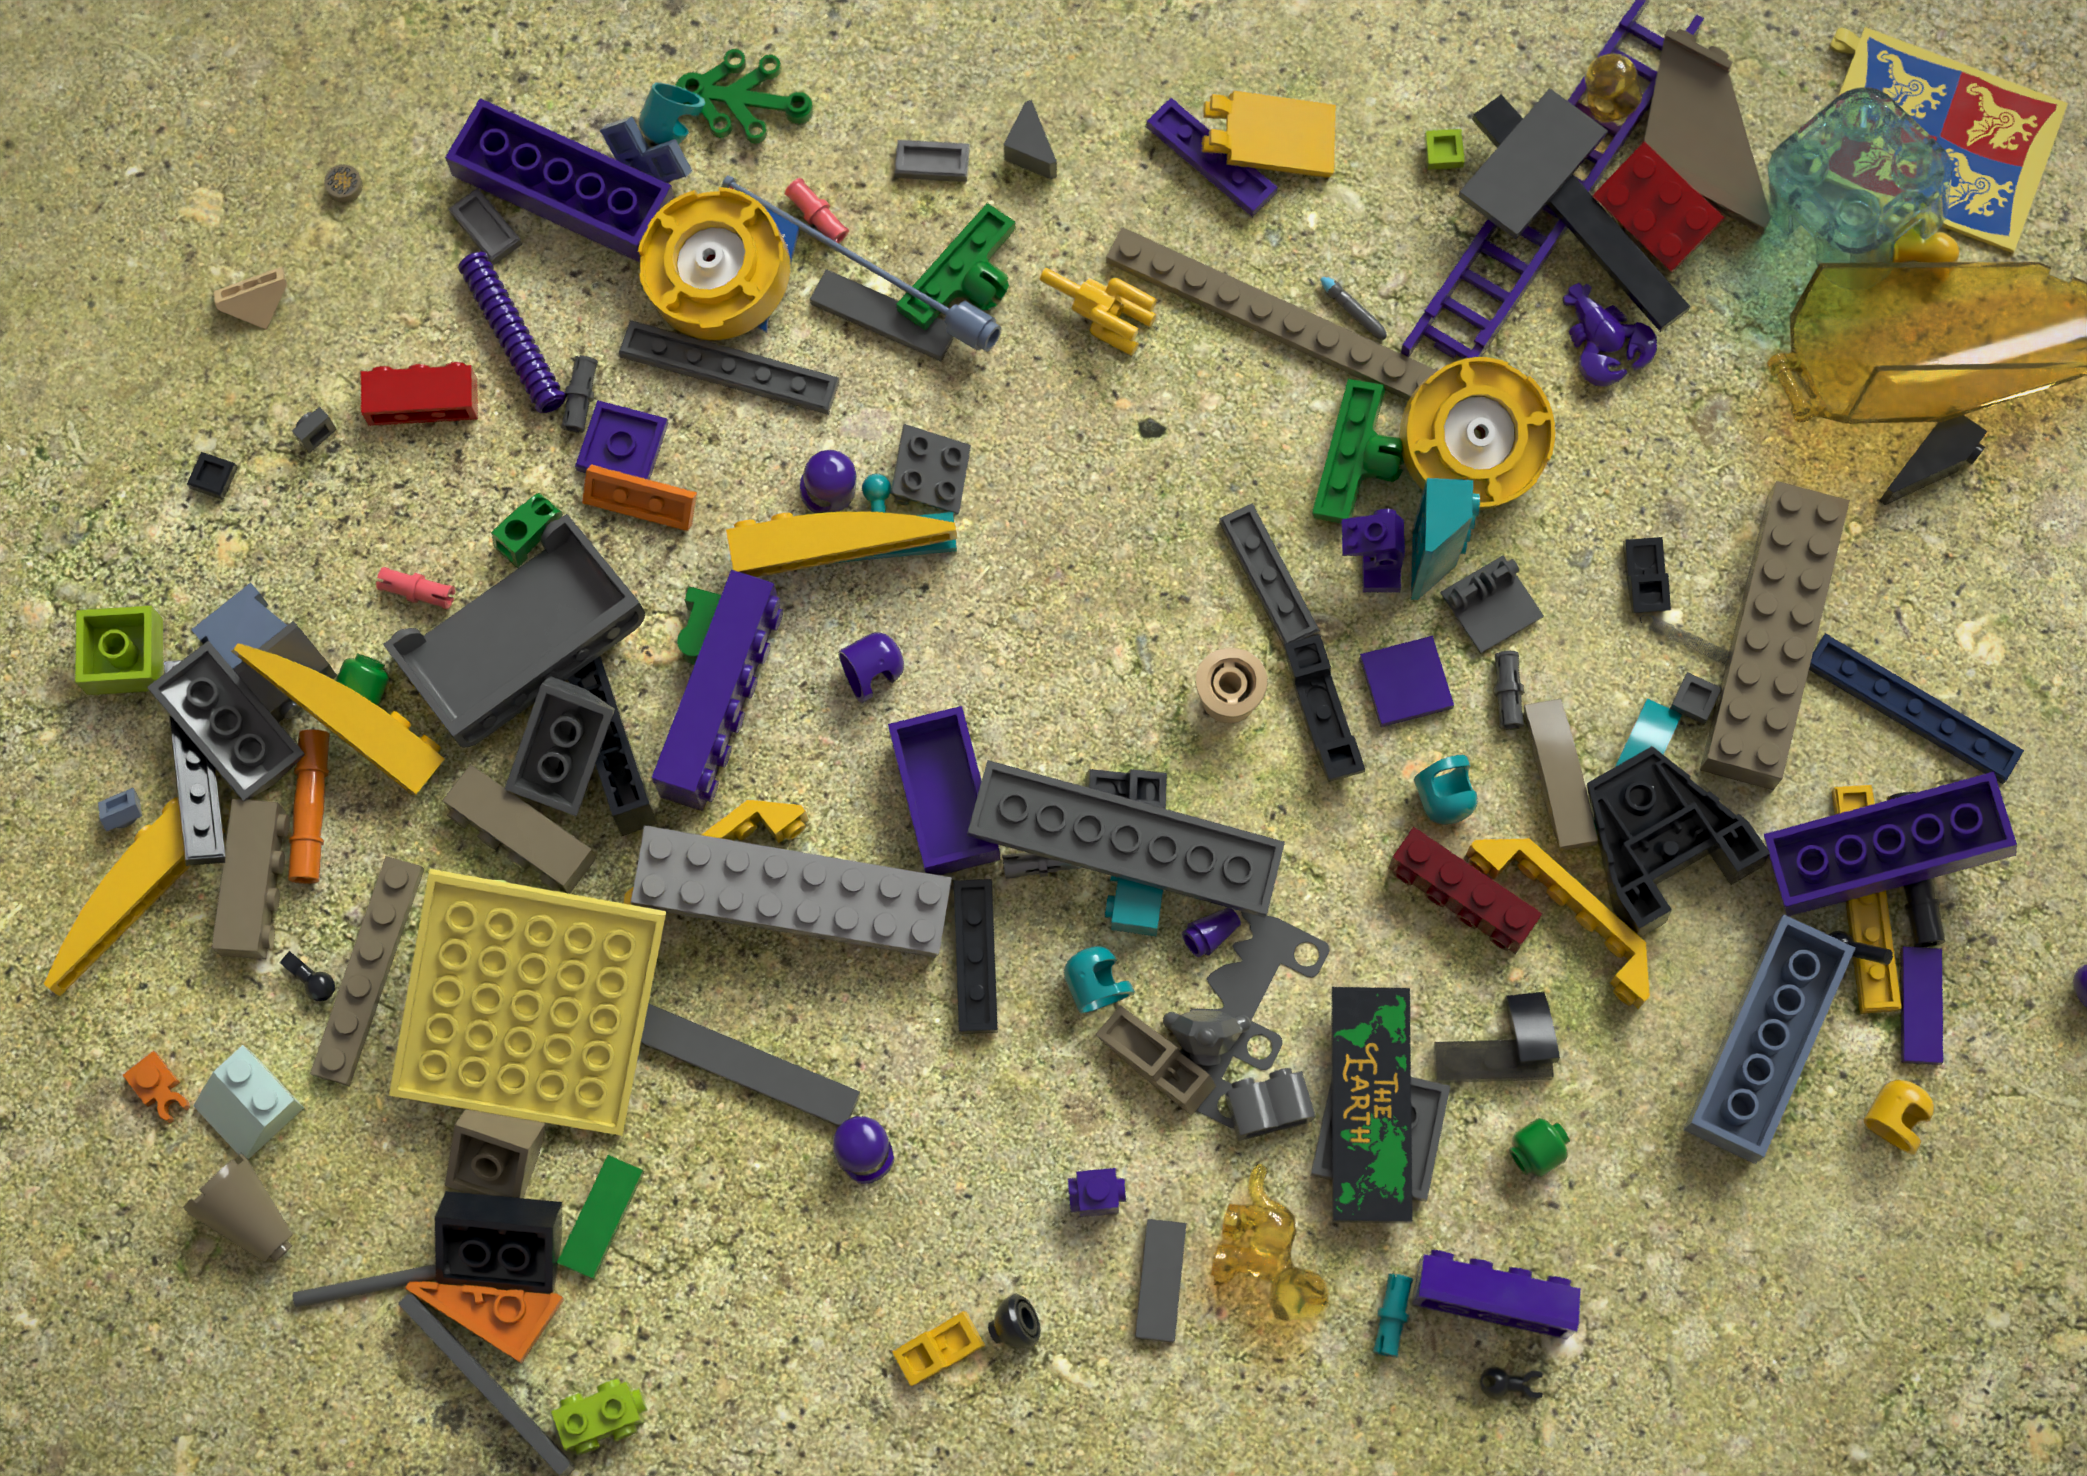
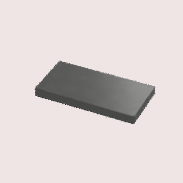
M1549 88L1459 191L1458 197L1511 237L1517 239L1605 138L1608 130Z

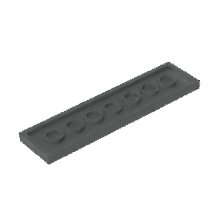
M989 760L986 763L967 836L1264 918L1268 913L1285 844L1281 840Z

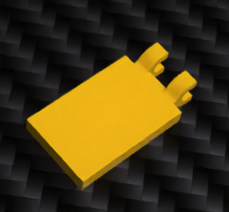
M1233 91L1229 98L1212 94L1210 101L1203 103V117L1226 119V132L1211 129L1209 136L1202 138V152L1227 154L1228 165L1330 178L1334 174L1335 104Z

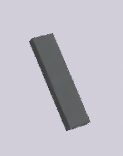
M827 269L810 298L811 305L941 362L954 339L953 336L947 333V324L944 320L936 318L925 331L897 312L896 304L898 300Z
M1253 503L1219 518V524L1283 646L1289 642L1319 635L1320 630Z

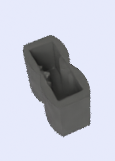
M1284 1068L1270 1073V1079L1255 1083L1254 1078H1246L1231 1084L1233 1089L1227 1091L1225 1099L1238 1141L1297 1127L1314 1120L1315 1112L1302 1071L1292 1073L1291 1068Z

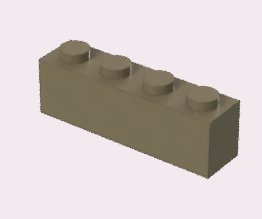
M471 764L442 800L450 810L447 816L464 829L470 824L480 832L477 837L494 850L498 846L504 848L510 853L507 858L523 871L531 867L540 874L538 880L551 891H557L560 888L570 894L597 859L591 848L517 796L505 790L504 787Z
M232 799L225 847V863H223L212 940V949L220 956L266 959L268 948L271 949L274 945L275 928L271 925L273 911L278 910L280 903L279 888H276L277 875L283 873L285 865L284 851H281L282 838L288 836L290 828L289 815L286 814V811L278 802Z

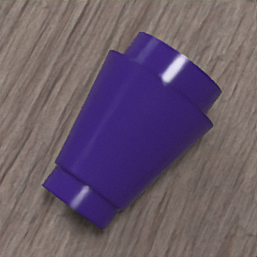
M1226 907L1223 910L1188 923L1187 929L1182 932V937L1193 955L1198 958L1204 954L1210 956L1236 928L1241 926V921L1233 909Z

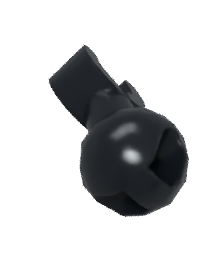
M290 951L279 962L305 984V992L310 999L319 1002L326 1001L332 997L335 991V983L330 974L314 972Z
M1495 1366L1487 1368L1480 1376V1388L1490 1398H1501L1507 1392H1521L1525 1398L1530 1400L1539 1399L1543 1396L1541 1392H1533L1528 1386L1523 1385L1530 1378L1538 1379L1543 1376V1373L1537 1370L1527 1372L1522 1376H1510L1505 1370ZM1484 1377L1489 1380V1387L1484 1386Z

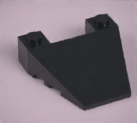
M1653 746L1587 783L1613 911L1620 920L1640 937L1664 925L1671 914V907L1656 886L1658 883L1710 854L1730 885H1733L1762 868L1770 855L1769 850L1748 820L1739 813L1736 815L1719 802L1720 799L1716 795L1702 789L1690 779L1691 776Z

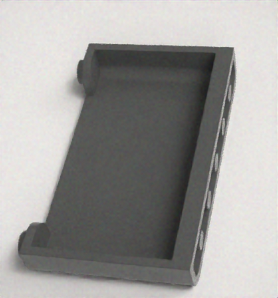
M568 514L552 521L545 527L541 537V543L545 550L423 636L416 628H405L394 633L391 639L383 644L460 747L467 748L478 744L535 703L541 683L548 677L552 676L562 681L567 680L634 632L644 621L645 611L640 602Z

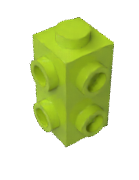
M613 1379L596 1387L598 1393L583 1398L582 1394L579 1393L560 1400V1408L552 1410L551 1413L563 1448L569 1452L575 1450L577 1455H582L599 1448V1440L613 1435L616 1441L637 1433L636 1426L645 1423L642 1412L647 1411L640 1388L633 1390L632 1385L627 1381L620 1383L619 1379Z

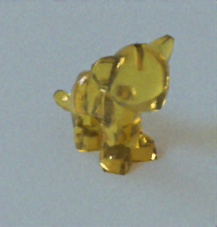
M1256 1164L1248 1180V1192L1252 1204L1237 1205L1229 1203L1222 1227V1236L1226 1241H1237L1247 1231H1253V1237L1248 1248L1219 1243L1216 1248L1211 1276H1214V1285L1227 1284L1238 1273H1250L1270 1283L1269 1303L1276 1319L1291 1321L1318 1316L1330 1305L1327 1283L1320 1274L1313 1270L1294 1266L1291 1250L1296 1235L1295 1216L1289 1208L1267 1196L1264 1191L1267 1168L1263 1164Z

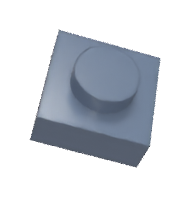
M134 788L98 802L100 821L106 832L116 827H128L137 818L142 817L140 799Z

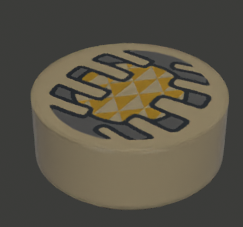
M336 165L325 176V188L330 197L337 202L346 203L353 201L362 191V179L358 171L350 165Z

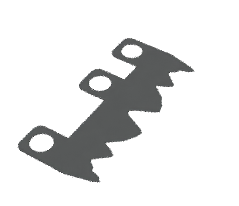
M1242 911V917L1250 924V930L1253 934V938L1235 942L1232 945L1242 961L1223 965L1207 977L1209 985L1220 997L1224 1007L1221 1009H1192L1221 1011L1232 1017L1245 1015L1250 1019V1028L1240 1034L1229 1052L1221 1054L1220 1064L1197 1065L1210 1074L1216 1087L1196 1111L1234 1129L1232 1119L1224 1117L1219 1112L1217 1104L1222 1095L1226 1094L1228 1090L1233 1089L1231 1083L1222 1079L1233 1056L1260 1070H1267L1273 1065L1283 1044L1279 1034L1251 1021L1280 963L1305 976L1314 977L1320 972L1329 954V946L1325 941L1279 918L1267 915L1264 918ZM1303 942H1310L1318 948L1319 958L1312 966H1302L1294 957L1296 947ZM1255 1035H1264L1272 1043V1051L1264 1059L1253 1058L1247 1050L1248 1041ZM1183 1049L1179 1050L1181 1054L1190 1060L1189 1052Z

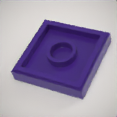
M597 400L575 464L576 471L586 473L590 465H595L650 480L669 424L668 419Z
M1433 636L1360 654V662L1380 727L1453 709V699Z

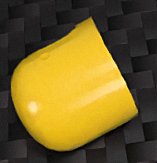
M1894 1080L1882 1087L1865 1116L1864 1123L1873 1133L1885 1139L1893 1146L1911 1155H1915L1921 1145V1140L1912 1129L1918 1122L1931 1121L1934 1111L1933 1100L1918 1085L1905 1080Z

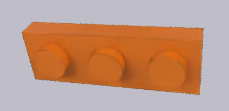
M590 465L586 470L582 503L688 531L693 523L697 492Z

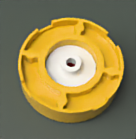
M719 187V191L699 194L692 190L676 197L663 206L651 219L639 244L638 252L641 255L639 278L644 291L659 314L669 325L681 333L694 338L723 340L740 336L756 328L777 308L789 282V252L773 218L757 200L735 189Z
M1472 357L1458 360L1444 366L1429 376L1411 395L1405 406L1400 423L1399 438H1401L1403 444V452L1401 454L1408 472L1422 490H1424L1427 478L1473 480V493L1480 494L1479 510L1494 508L1521 496L1537 482L1553 454L1555 445L1554 415L1545 393L1531 376L1527 377L1518 369L1508 365V362L1489 357ZM1474 429L1479 432L1480 439L1475 436Z

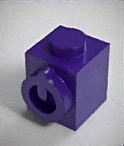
M1116 1168L1076 1171V1178H1068L1070 1211L1079 1212L1080 1217L1119 1214V1202H1126L1124 1178H1116Z

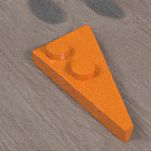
M412 1281L405 1287L408 1292L520 1364L523 1363L564 1301V1298L556 1293L541 1294L524 1292V1290H498L492 1287L471 1285L455 1286L428 1281Z

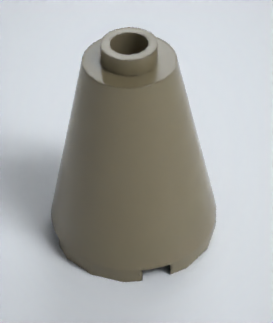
M242 1153L238 1155L235 1161L232 1159L199 1189L201 1194L195 1200L190 1198L183 1207L190 1216L262 1262L269 1258L274 1262L278 1261L293 1246L288 1241L293 1233L248 1158Z

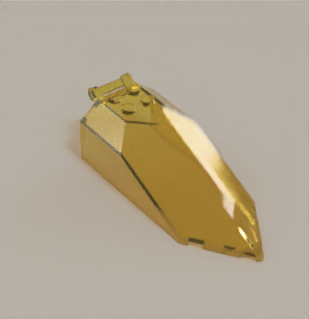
M2041 262L1820 263L1789 316L1791 353H1779L1772 356L1767 361V367L1771 375L1778 378L1792 405L1790 412L1798 423L1806 422L1812 417H1821L1845 424L1943 422L2087 376V282L2074 276L2070 282L2049 274L2051 267ZM1791 371H1796L1810 399H1805Z

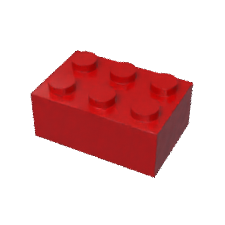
M1645 141L1592 195L1671 272H1675L1726 219Z

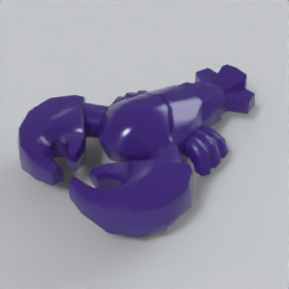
M1577 283L1568 289L1567 295L1563 296L1562 301L1566 306H1574L1576 309L1575 313L1578 316L1579 324L1569 330L1574 346L1578 348L1584 340L1587 341L1579 357L1578 369L1584 379L1594 386L1607 387L1624 378L1627 374L1626 369L1620 371L1608 370L1609 367L1617 368L1620 366L1621 363L1618 360L1598 353L1599 351L1605 353L1619 351L1623 346L1625 338H1630L1626 354L1627 360H1632L1635 352L1641 354L1639 359L1631 366L1634 371L1642 369L1651 363L1657 352V336L1651 327L1641 322L1621 324L1620 321H1627V317L1616 306L1611 305L1603 309L1595 300L1588 297L1592 287L1589 284L1582 286L1580 283Z

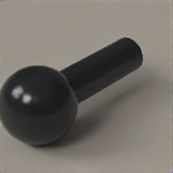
M1834 931L1829 934V936L1855 947L1852 957L1886 965L1892 961L1893 952L1890 949L1855 942L1852 936L1845 931Z

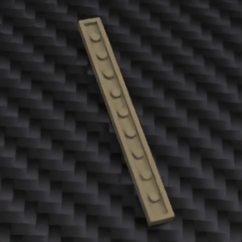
M1124 227L1121 228L1106 256V263L1359 379L1370 383L1382 384L1386 391L1405 400H1409L1418 386L1438 371Z

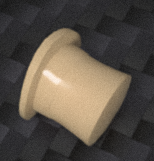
M1223 648L1216 650L1203 659L1196 672L1197 693L1205 711L1211 718L1222 723H1236L1246 719L1261 703L1267 690L1268 677L1265 667L1255 655L1243 649Z

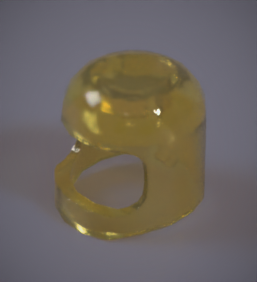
M1608 53L1599 56L1588 66L1585 75V84L1588 91L1587 101L1590 112L1596 120L1602 123L1616 121L1627 117L1637 109L1641 103L1643 93L1636 67L1628 57L1619 53ZM1595 98L1612 102L1613 111L1605 113L1599 110L1594 105Z

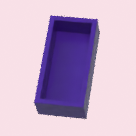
M962 706L888 724L925 873L940 876L999 861L1000 849L998 844L967 836L982 780Z

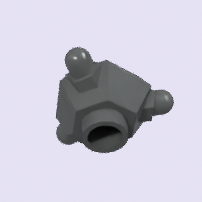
M1192 1010L1181 1015L1175 1012H1168L1163 1017L1164 1026L1172 1030L1181 1048L1190 1053V1060L1197 1065L1220 1064L1221 1054L1229 1052L1240 1034L1246 1032L1251 1025L1250 1019L1245 1015L1232 1017L1221 1011Z

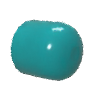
M661 82L654 83L639 115L640 129L649 140L657 144L676 139L679 145L686 139L689 132L678 118L687 114L698 116L705 105V101L700 95L686 89ZM684 102H690V103H692V105L683 104V103H684Z
M1454 755L1436 761L1414 777V783L1424 812L1436 824L1449 825L1463 821L1471 816L1477 807L1478 797L1469 780L1470 763L1467 756ZM1456 768L1449 773L1435 777L1439 772Z
M1094 946L1083 949L1070 957L1065 964V982L1080 1013L1098 1010L1135 994L1131 982H1115L1112 975V966L1116 963L1117 959L1110 950L1104 947Z

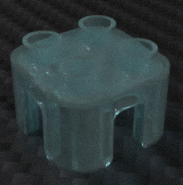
M1854 88L1839 95L1774 150L1768 165L1769 212L1775 225L1785 235L1789 236L1801 225L1812 235L1816 242V264L1831 281L1838 285L1852 288L1867 286L1880 279L1891 269L1894 244L1908 230L1913 227L1926 240L1941 228L1947 218L1949 209L1952 163L1945 149L1888 94L1875 88Z

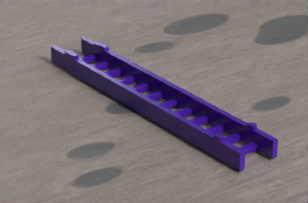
M1650 0L1634 1L1568 99V102L1608 130L1607 133L1614 136L1603 154L1594 149L1586 158L1596 164L1586 180L1583 181L1576 177L1590 194L1652 103L1658 72L1618 50L1627 34L1631 33L1662 51L1664 38L1636 23ZM1696 14L1686 31L1696 37L1701 29L1704 18ZM1610 59L1651 82L1640 99L1600 77ZM1592 86L1633 109L1622 126L1581 103ZM1546 205L1542 209L1547 213L1551 214L1552 216L1558 218V216L1550 209L1548 205ZM1487 219L1447 280L1425 309L1424 314L1403 343L1400 353L1410 357L1423 336H1426L1435 342L1434 348L1453 359L1456 355L1463 359L1482 357L1568 229L1566 225L1559 219L1548 237L1529 226L1522 232V237L1540 247L1528 265L1488 241L1498 226ZM1481 251L1521 274V277L1510 293L1469 269ZM1462 279L1503 303L1491 321L1450 297ZM1443 307L1481 329L1474 340L1476 344L1473 349L1468 348L1431 326Z

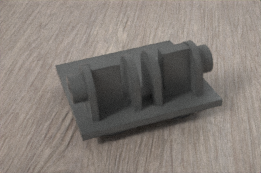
M903 424L891 494L895 497L894 502L899 505H908L909 500L959 514L971 445Z
M1504 555L1440 592L1480 654L1544 617L1516 575L1520 571L1517 563L1513 559L1507 561Z

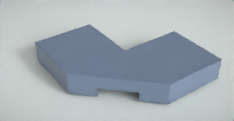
M632 116L606 124L600 129L615 159L630 167L633 166L665 183L684 178L692 172L676 139L649 148Z

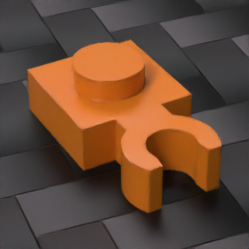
M152 1051L123 1074V1077L146 1106L150 1107L156 1101L158 1102L157 1112L165 1121L169 1123L174 1121L168 1112V1108L172 1103L179 1102V1105L185 1110L190 1108L189 1101L184 1096L171 1090L180 1082L157 1052Z

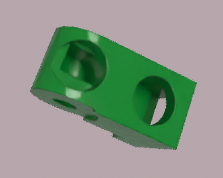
M541 493L533 495L491 532L494 548L515 567L519 568L528 559L527 554L541 541L545 527L552 521L563 517L562 511Z
M689 586L684 601L691 614L687 626L678 635L677 644L683 659L695 665L721 595Z

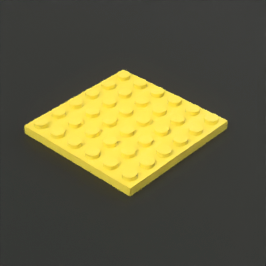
M430 869L389 1096L623 1136L666 911Z

